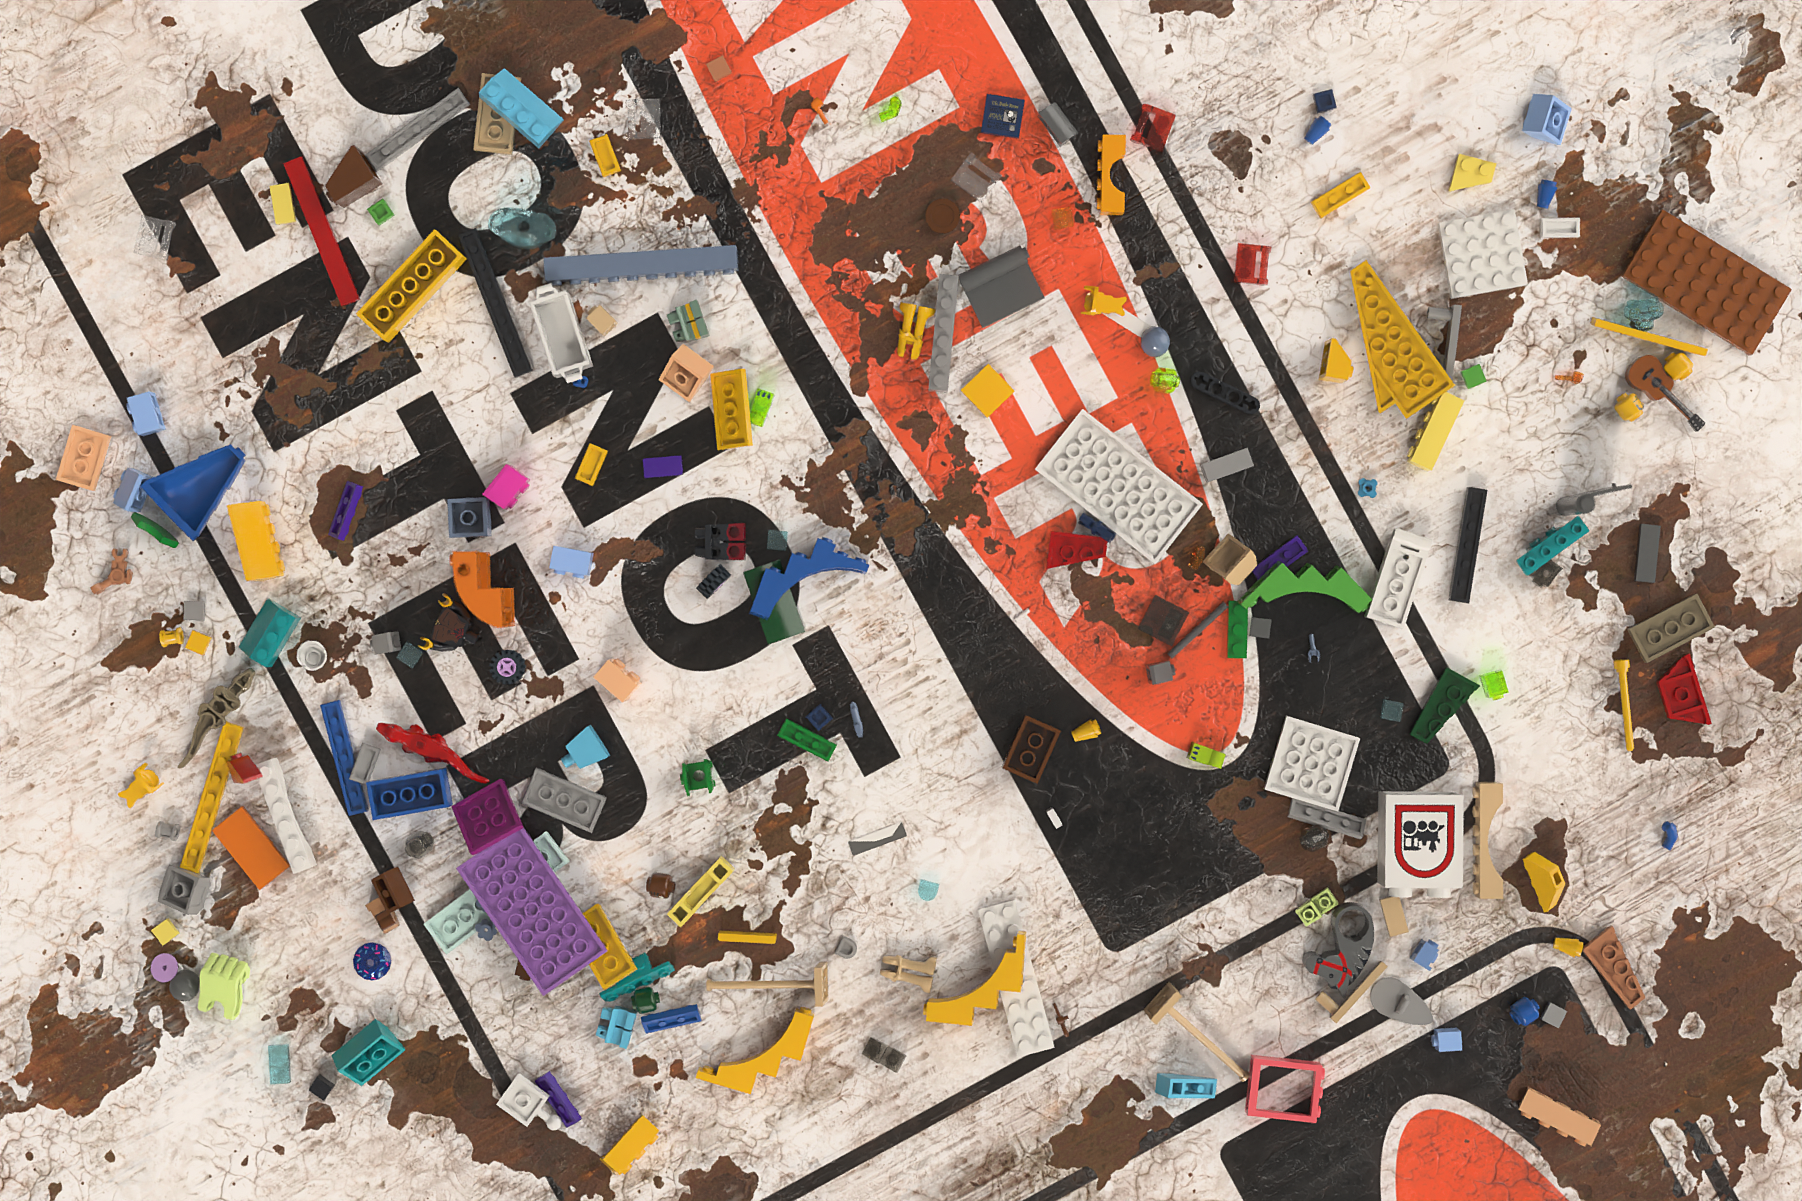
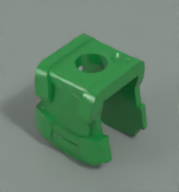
M704 759L702 762L690 764L682 763L680 780L681 785H684L687 796H690L691 790L708 788L709 794L712 793L716 784L712 777L711 768L713 765L711 760ZM701 770L704 773L702 781L694 779L695 771Z

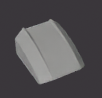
M169 865L159 891L158 902L186 915H197L204 908L203 905L211 886L210 880L195 872Z

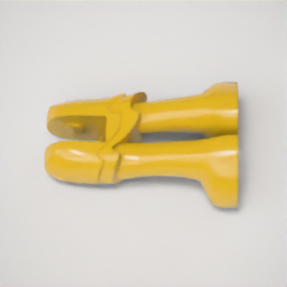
M900 302L899 309L903 312L902 330L899 328L898 356L904 357L906 344L913 345L911 359L916 360L922 349V338L926 321L934 316L936 309L918 306L913 336L911 327L917 305Z

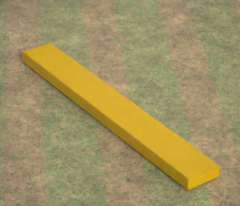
M227 721L222 726L180 868L197 874L200 873L230 775L226 761L231 760L230 756L237 752L244 729L243 726Z

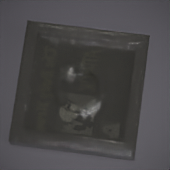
M1154 595L1137 629L1172 646L1189 612Z

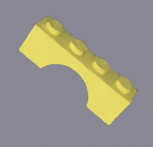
M720 856L669 910L667 915L677 925L682 927L705 900L731 875L735 868Z

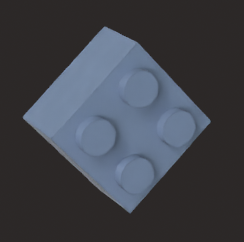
M486 497L447 499L449 538L492 536L490 499Z

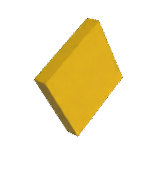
M989 364L961 389V392L986 418L1015 392Z

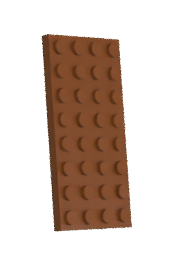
M1663 209L1658 213L1621 275L1624 279L1749 356L1754 354L1792 290Z

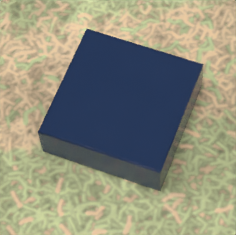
M1332 89L1312 95L1317 114L1337 108Z
M821 704L806 716L818 731L833 719Z

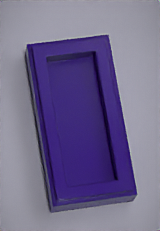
M682 456L643 459L644 478L683 475Z

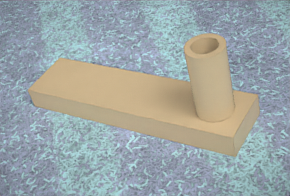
M1380 960L1340 1006L1324 991L1315 1000L1332 1014L1330 1018L1337 1024L1388 966Z

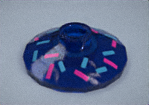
M375 942L365 943L359 947L353 958L354 969L357 974L371 981L385 976L390 970L392 962L387 948ZM369 959L373 960V966L368 964Z

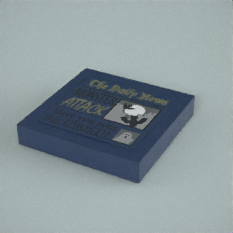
M987 94L981 133L1019 139L1025 100Z

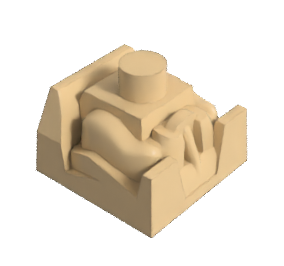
M1229 533L1203 560V563L1212 571H1215L1230 584L1240 585L1257 566L1256 556L1252 550Z

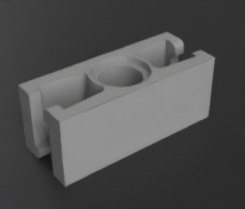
M1248 448L1200 465L1206 483L1254 466Z

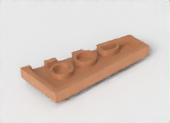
M1610 925L1587 943L1582 951L1628 1009L1631 1010L1645 999V995L1630 967L1629 960L1623 952V947L1615 934V930Z

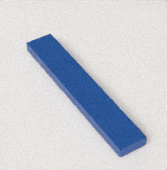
M337 700L321 704L320 707L348 815L367 812L369 810L362 783L349 779L356 760L341 701Z

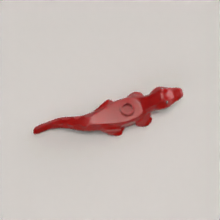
M377 724L376 730L389 742L401 743L403 745L402 750L405 753L421 755L427 763L445 762L470 779L484 784L489 782V779L471 771L460 756L448 747L446 740L441 734L437 733L431 736L424 733V730L417 724L410 726L409 730H404L397 724Z

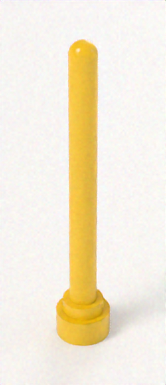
M1629 659L1614 660L1613 664L1614 669L1619 674L1626 749L1632 751L1634 749L1626 673L1630 663Z

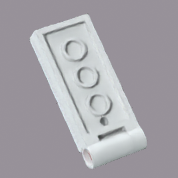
M1394 528L1371 594L1373 600L1366 609L1364 617L1404 629L1432 545V539Z

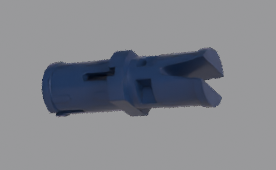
M1086 513L1080 516L1078 524L1090 529L1091 534L1100 536L1108 543L1113 541L1116 536L1115 531L1107 528L1100 520L1095 521Z

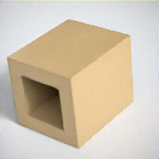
M601 305L598 307L593 306L587 313L586 319L604 337L618 324Z

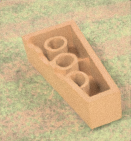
M1527 1087L1518 1106L1521 1115L1529 1119L1532 1117L1538 1119V1123L1544 1127L1549 1128L1552 1126L1556 1128V1132L1562 1136L1568 1137L1570 1135L1576 1138L1575 1142L1582 1146H1586V1144L1592 1146L1601 1127L1599 1120L1594 1118L1591 1120L1584 1113L1578 1110L1573 1111L1567 1105L1558 1101L1555 1102L1552 1098Z

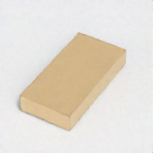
M1389 896L1379 899L1389 936L1393 937L1409 932L1400 897Z

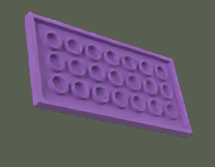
M524 828L477 853L456 868L543 996L608 951Z

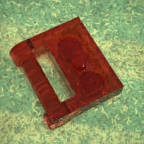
M1143 104L1141 108L1142 114L1135 133L1131 135L1130 141L1162 152L1176 114ZM1149 114H1154L1155 117L1147 139L1141 137Z
M1238 243L1233 282L1268 286V260L1272 247ZM1257 252H1261L1259 278L1254 277Z

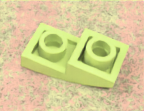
M1326 887L1297 908L1295 912L1307 927L1321 918L1324 913L1337 906L1338 901L1329 888Z

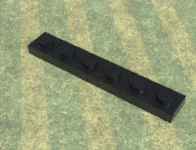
M1467 487L1449 601L1467 604L1470 602L1488 490Z

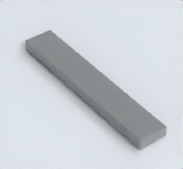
M457 88L365 154V156L378 172L467 108L470 103L460 89Z

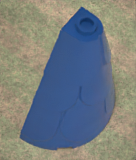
M230 444L201 455L198 459L177 466L166 473L148 479L140 487L192 541H195L202 533L213 512L217 510L226 491L230 490L245 463L244 457L246 455L239 447L235 449Z

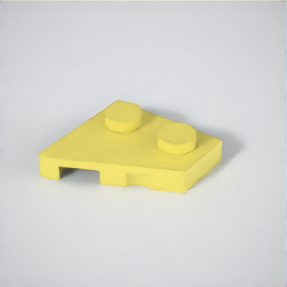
M1458 154L1448 191L1491 183L1497 163Z

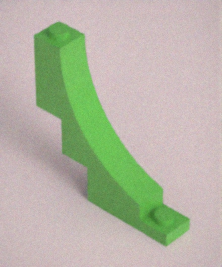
M1277 561L1237 602L1247 609L1257 603L1258 597L1265 602H1269L1291 593L1317 592L1336 597L1346 603L1351 609L1360 613L1370 606V602L1373 599L1337 565L1323 577L1309 563H1306L1294 575L1282 562Z

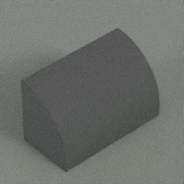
M1056 102L1038 113V118L1060 147L1079 134Z

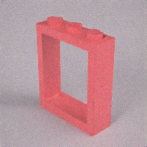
M1251 1055L1245 1113L1247 1116L1316 1123L1317 1117L1319 1118L1321 1113V1107L1318 1106L1319 1098L1321 1099L1323 1095V1088L1320 1085L1321 1079L1324 1080L1325 1068H1322L1323 1066L1320 1062ZM1261 1065L1314 1071L1310 1113L1301 1114L1256 1109Z

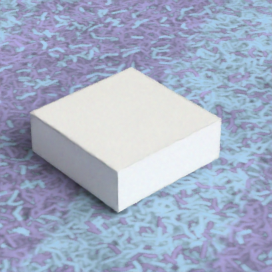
M1053 807L1045 810L1056 829L1062 826Z

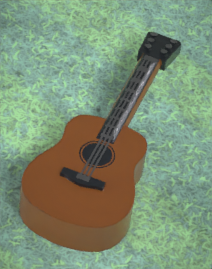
M1645 355L1637 358L1630 364L1625 373L1626 382L1630 387L1645 393L1652 401L1665 397L1688 419V423L1695 432H1698L1705 425V422L1697 414H1693L1671 392L1674 381L1664 372L1662 364L1656 357Z

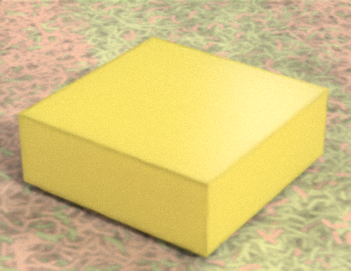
M169 918L151 930L162 946L180 934Z

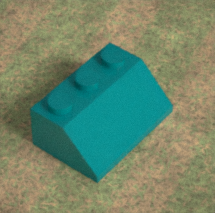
M267 598L239 648L249 658L266 668L272 667L301 617Z
M375 1019L331 1056L338 1072L358 1085L363 1086L404 1052L405 1048L386 1025Z

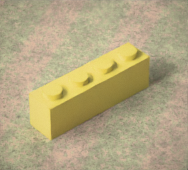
M1445 392L1431 402L1433 407L1431 411L1426 413L1423 419L1425 424L1422 429L1418 430L1415 436L1417 441L1414 446L1410 447L1407 453L1409 457L1407 462L1426 471H1432L1464 400Z

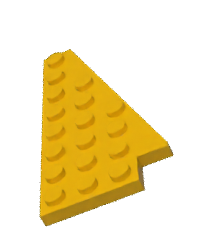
M1365 260L1352 269L1350 273L1378 412L1381 414L1396 404L1405 418L1408 419L1453 388L1455 384L1370 264Z

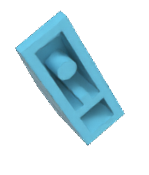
M1157 1073L1155 1093L1167 1098H1215L1217 1079Z

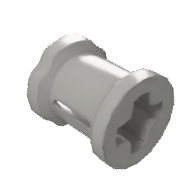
M159 821L156 826L155 837H166L176 841L179 837L180 825H169Z

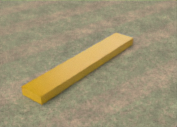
M1592 317L1590 322L1591 325L1702 356H1706L1708 351L1704 347Z

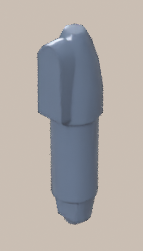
M852 701L850 710L853 726L857 736L863 737V725L860 720L858 707Z

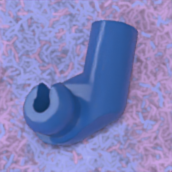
M1665 821L1662 825V830L1666 831L1667 837L1662 847L1671 851L1678 838V833L1674 823Z

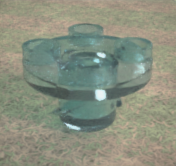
M1650 297L1647 300H1629L1624 308L1625 318L1634 321L1635 329L1644 332L1652 330L1654 328V320L1664 314V306L1656 297Z

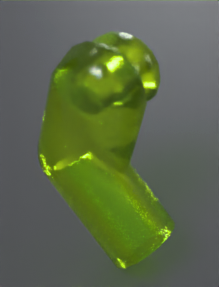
M891 97L888 110L878 113L881 122L893 119L899 115L902 107L899 97Z

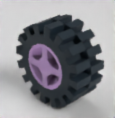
M719 564L696 589L708 599L729 579L731 574Z
M503 650L492 657V662L489 665L491 666L490 673L499 683L505 685L516 683L523 678L522 676L526 672L525 659L515 650Z

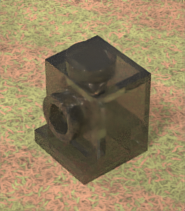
M1549 560L1529 576L1533 579L1532 582L1540 588L1542 586L1548 587L1563 568ZM1545 570L1549 572L1547 577L1543 575Z

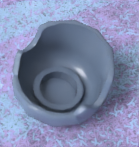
M1152 326L1143 332L1141 347L1145 354L1150 357H1160L1167 352L1170 339L1166 330L1161 327Z

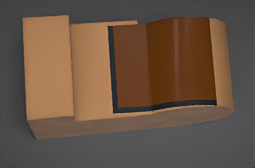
M379 897L365 905L368 911H371L380 929L385 934L400 926L395 912L387 914Z

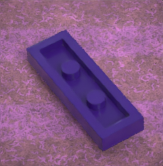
M350 481L346 482L328 535L342 541L345 540L352 517L355 515L358 500L362 495L363 486Z
M1296 535L1259 562L1252 573L1259 580L1277 561L1282 562L1288 567L1308 552V549Z
M550 1071L535 1080L538 1087L550 1095L547 1100L566 1128L582 1119L578 1110L570 1102L567 1094L562 1090Z

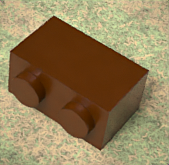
M395 867L371 879L387 914L415 901L399 867Z

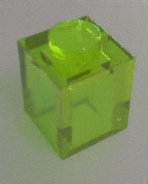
M1502 670L1479 675L1485 697L1498 700L1504 698L1503 694L1509 693Z

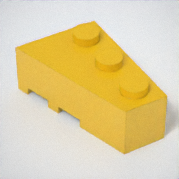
M641 1115L600 1160L614 1174L621 1175L623 1173L625 1175L632 1167L630 1163L635 1158L637 1160L640 1159L646 1152L644 1148L647 1144L652 1145L657 1140L659 1130Z

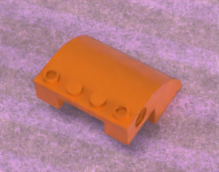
M452 551L453 554H450V566H453L454 581L457 591L468 609L479 619L494 627L515 626L514 588H491L490 552Z

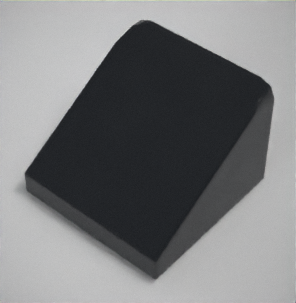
M320 1074L312 1083L309 1091L325 1101L335 1087V1084Z

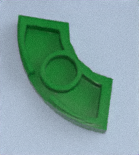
M133 512L131 519L138 528L148 532L159 543L172 548L178 546V540L166 529L151 519Z

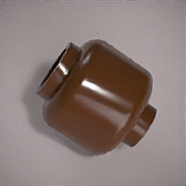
M653 873L647 879L646 891L649 892L651 897L667 899L671 893H674L676 883L672 881V877L669 874Z

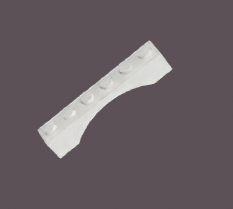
M278 758L256 764L263 777L258 778L293 874L316 866L317 863L311 847L301 832L291 808L284 774Z

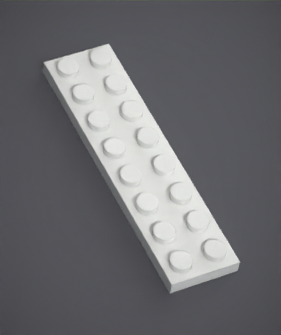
M1015 899L978 909L994 971L1001 963L1007 949L1016 950V948H1013V938L1017 936L1019 931H1023ZM1026 943L1021 992L1000 990L1017 1057L1055 1048Z

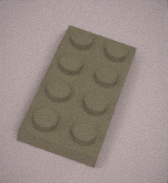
M1695 593L1633 625L1627 630L1644 663H1648L1715 628L1698 594Z

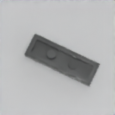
M1639 525L1634 581L1655 583L1661 528L1659 525Z

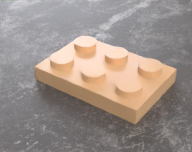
M72 425L56 480L95 491L111 436Z

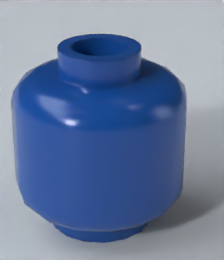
M1522 997L1511 1005V1012L1509 1014L1517 1025L1527 1026L1539 1017L1538 1009L1540 1007L1534 999L1530 1000Z

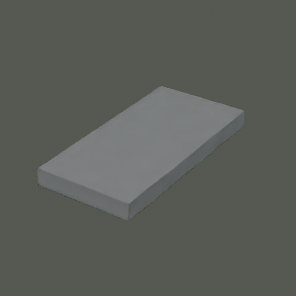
M536 768L521 804L592 833L607 797Z

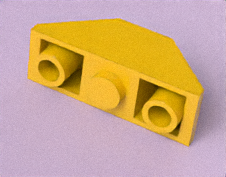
M1532 852L1523 858L1524 867L1528 871L1531 884L1538 896L1539 904L1544 912H1548L1557 904L1565 882L1556 864L1538 853Z

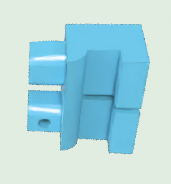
M616 1005L614 1008L603 1007L600 1018L610 1020L609 1027L599 1024L596 1036L605 1039V1043H613L627 1049L637 1010L634 1011V1009Z

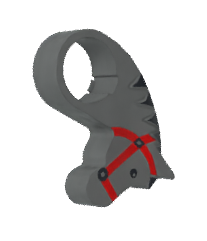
M1355 902L1342 903L1332 913L1331 926L1336 945L1335 950L1326 951L1322 954L1309 951L1304 954L1302 959L1303 965L1310 973L1324 977L1328 982V986L1331 989H1338L1343 998H1346L1348 986L1356 980L1367 963L1374 943L1372 917L1363 906ZM1359 910L1363 912L1365 917L1363 929L1357 933V936L1355 934L1349 937L1342 934L1339 930L1341 916L1347 911Z

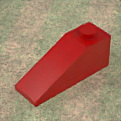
M240 752L230 756L231 760L226 761L234 783L245 784L263 777L249 755H242Z

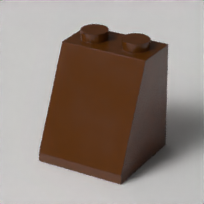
M352 145L325 184L328 190L325 193L336 206L340 205L345 208L383 183L363 151Z

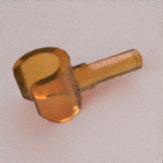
M1574 371L1572 377L1555 375V380H1566L1579 384L1582 382L1584 374Z

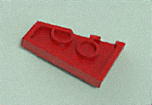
M1050 531L1046 569L1106 557L1108 542L1097 536Z

